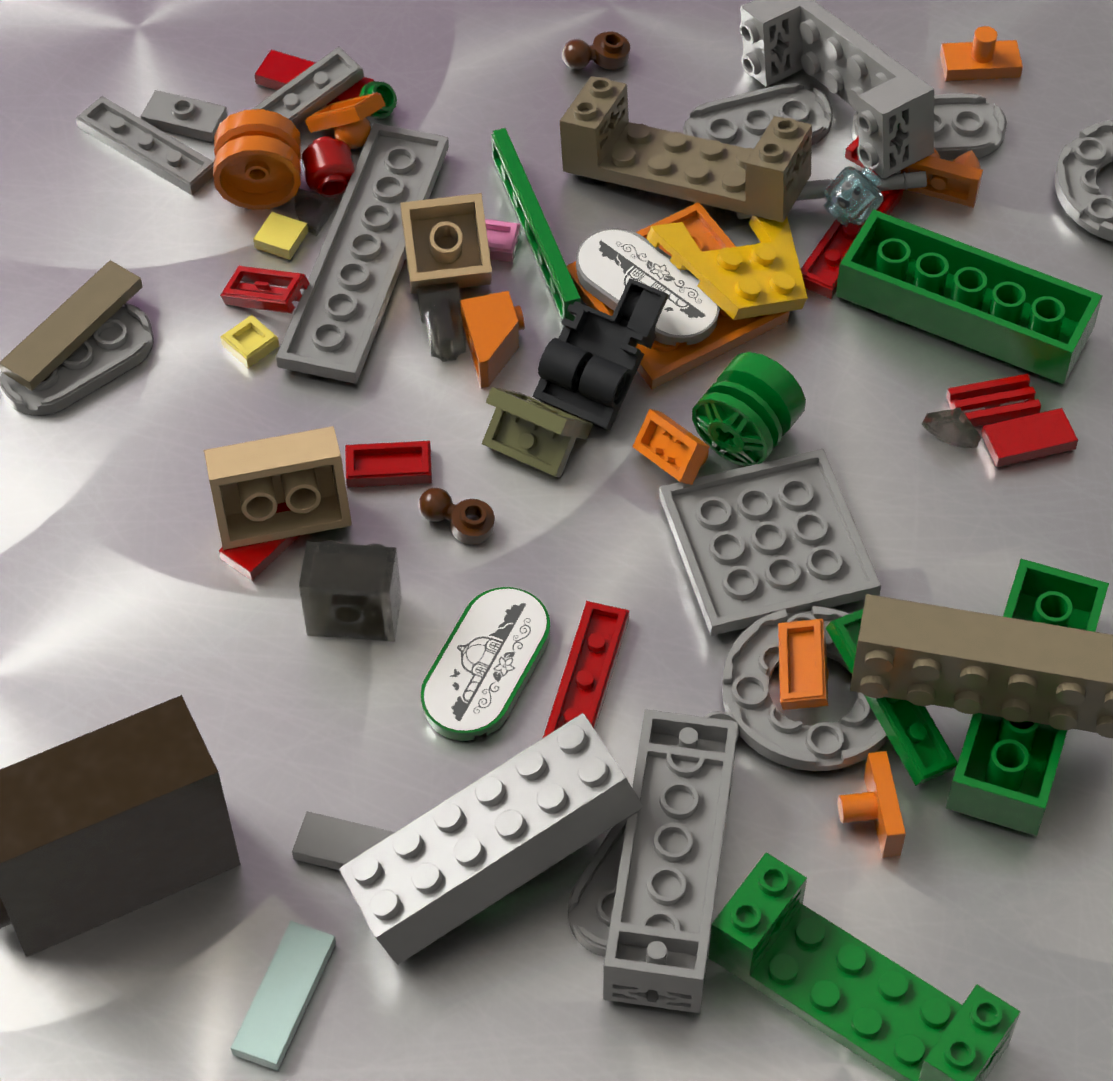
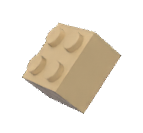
M482 193L400 203L411 294L491 284L492 267Z

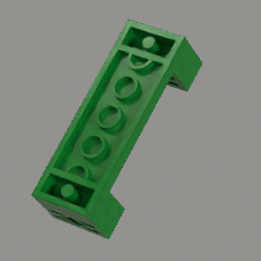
M766 852L712 922L708 958L897 1081H985L1008 1047L1021 1011L976 984L963 1005L803 905L807 877Z

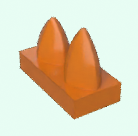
M935 148L933 154L900 171V173L904 171L905 173L926 171L927 187L910 188L907 190L974 208L978 198L983 174L979 160L973 150L963 153L953 161L941 159Z

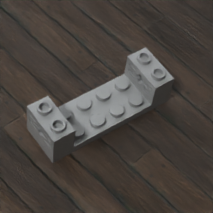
M753 0L740 6L741 24L739 30L743 43L741 61L745 72L767 87L804 69L808 75L813 76L825 85L830 92L837 94L850 104L855 111H858L859 147L857 153L859 160L865 167L872 169L884 179L934 153V88L814 0Z
M647 709L644 711L632 786L643 808L627 818L604 960L603 1000L694 1013L701 1012L724 827L734 768L738 721Z

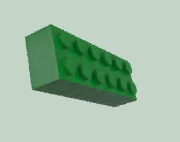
M874 209L840 263L836 290L837 297L1062 384H1065L1094 329L1103 296Z
M1020 559L1003 617L1096 632L1109 583ZM983 713L973 714L952 780L946 809L1037 836L1068 730H1059L1047 724L1029 721L1012 722L1000 716Z

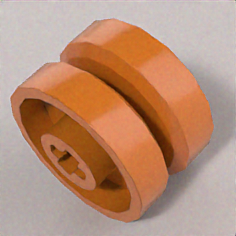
M253 109L229 115L219 124L214 139L213 179L215 189L225 200L239 207L261 210L284 205L296 196L301 185V137L299 130L291 120L276 112Z

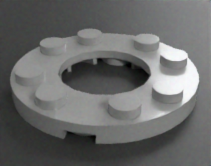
M1109 120L1080 131L1078 138L1069 145L1066 144L1058 159L1054 182L1057 197L1066 213L1087 231L1113 242V198L1102 195L1099 186L1096 184V175L1099 170L1113 161V120Z
M812 606V611L787 613L786 609L779 610L754 622L740 634L732 645L723 670L722 697L725 711L735 721H738L739 736L752 749L769 760L800 770L829 771L848 767L867 758L868 753L878 751L889 740L865 696L860 692H857V700L851 712L843 716L842 719L834 723L819 722L813 726L802 725L800 721L795 722L786 718L776 708V705L773 704L768 692L769 679L775 668L779 666L778 623L823 619L827 627L831 621L846 616L848 613L818 606ZM826 630L827 657L840 662L850 672Z

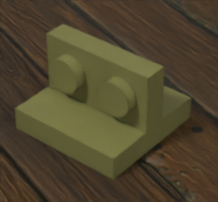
M492 387L486 403L496 407L482 445L550 475L561 477L576 438L587 439L593 424L523 393Z

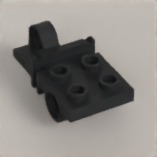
M629 278L612 316L575 301L574 305L569 304L567 310L575 316V320L573 322L563 317L561 324L564 327L559 338L552 339L546 346L538 367V375L541 378L532 397L610 431L644 357V354L635 347L637 344H640L649 349L652 348L656 339V324L669 295Z

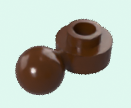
M617 32L600 33L594 38L593 45H588L580 39H573L563 47L562 59L566 66L574 70L585 68L592 60L602 68L619 69L625 66L628 61L630 43L623 35Z
M430 488L420 496L418 507L421 515L431 522H440L445 519L451 521V532L460 542L477 545L485 542L491 536L495 516L492 508L487 503L478 499H466L456 505L453 504L449 493L441 488ZM475 515L478 516L480 519L470 520L466 516Z

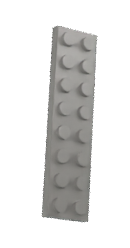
M373 123L355 166L354 173L350 178L308 279L310 284L302 293L303 296L297 305L277 353L276 361L278 368L357 384L406 258L400 203L429 199L449 149L448 137Z

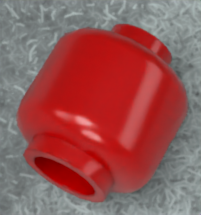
M324 136L315 139L302 153L301 162L305 181L309 189L323 197H336L345 193L355 170L352 153L348 144L339 139Z

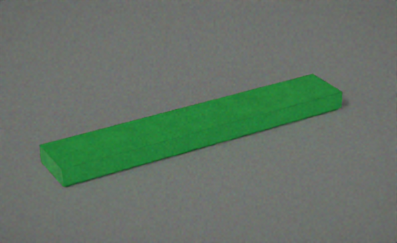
M506 128L494 130L491 134L493 162L561 319L564 317L574 322L575 316L567 308L569 304L574 305L575 301L581 303L579 293Z

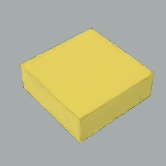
M271 212L254 237V246L256 249L291 260L308 234L307 223Z
M250 315L220 336L222 346L247 368H250L279 347L278 337L253 315Z

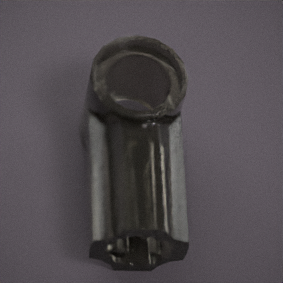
M458 282L417 287L421 322L426 324L431 357H437L442 362L456 360L459 355L466 352V340L461 322V297Z

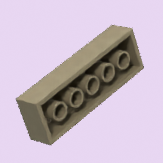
M866 594L850 691L860 692L871 698L889 697L906 700L918 706L936 705L953 708L965 714L983 713L1000 716L1012 722L1029 721L1047 724L1059 730L1076 729L1098 733L1106 738H1113V635Z

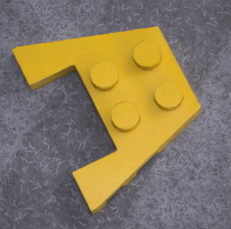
M752 216L749 225L761 243L703 252L700 251L683 222L650 227L646 237L647 240L655 248L660 245L663 246L672 255L670 262L679 270L688 269L700 280L697 287L733 320L803 309L808 298L788 217L782 223Z

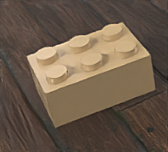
M334 426L204 450L223 550L352 526L342 458ZM286 502L291 510L276 513L278 503Z

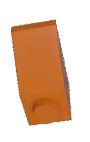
M509 291L460 300L462 328L481 388L491 385L518 350L519 331L525 329L522 309L520 305L513 306Z

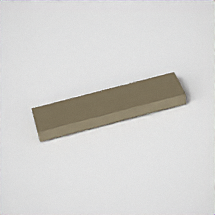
M108 261L0 361L1 372L33 391L143 287L141 278L115 262Z

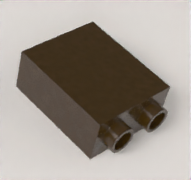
M182 695L0 769V929L10 924L13 925L26 957L241 865L219 772Z

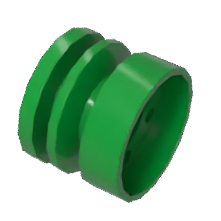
M746 352L738 354L717 378L716 383H713L692 408V421L703 441L719 456L737 465L751 466L762 463L770 455L772 450L781 441V436H784L805 411L806 399L799 383L781 364L765 355Z

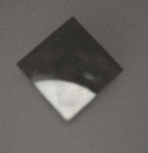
M331 540L323 542L307 541L299 582L307 635L395 642L402 599L397 548L385 547L381 544H341Z

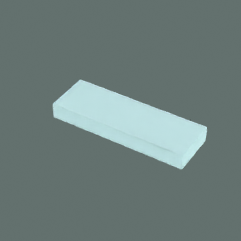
M290 921L231 1046L232 1055L277 1071L279 1070L336 945L334 935Z

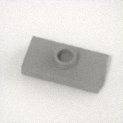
M155 90L140 117L159 130L214 142L217 128L227 118L228 114L226 106Z

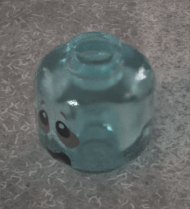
M846 167L826 187L824 197L827 202L823 206L843 226L847 227L850 223L860 226L868 219L872 210H876L883 202V195L878 189L882 181L867 167H864L861 171L854 167Z

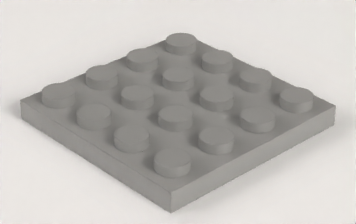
M824 449L695 478L692 485L677 482L659 487L660 501L711 636L747 628L764 616L786 609L787 613L812 611V606L830 608L863 600L866 594L880 596V581Z

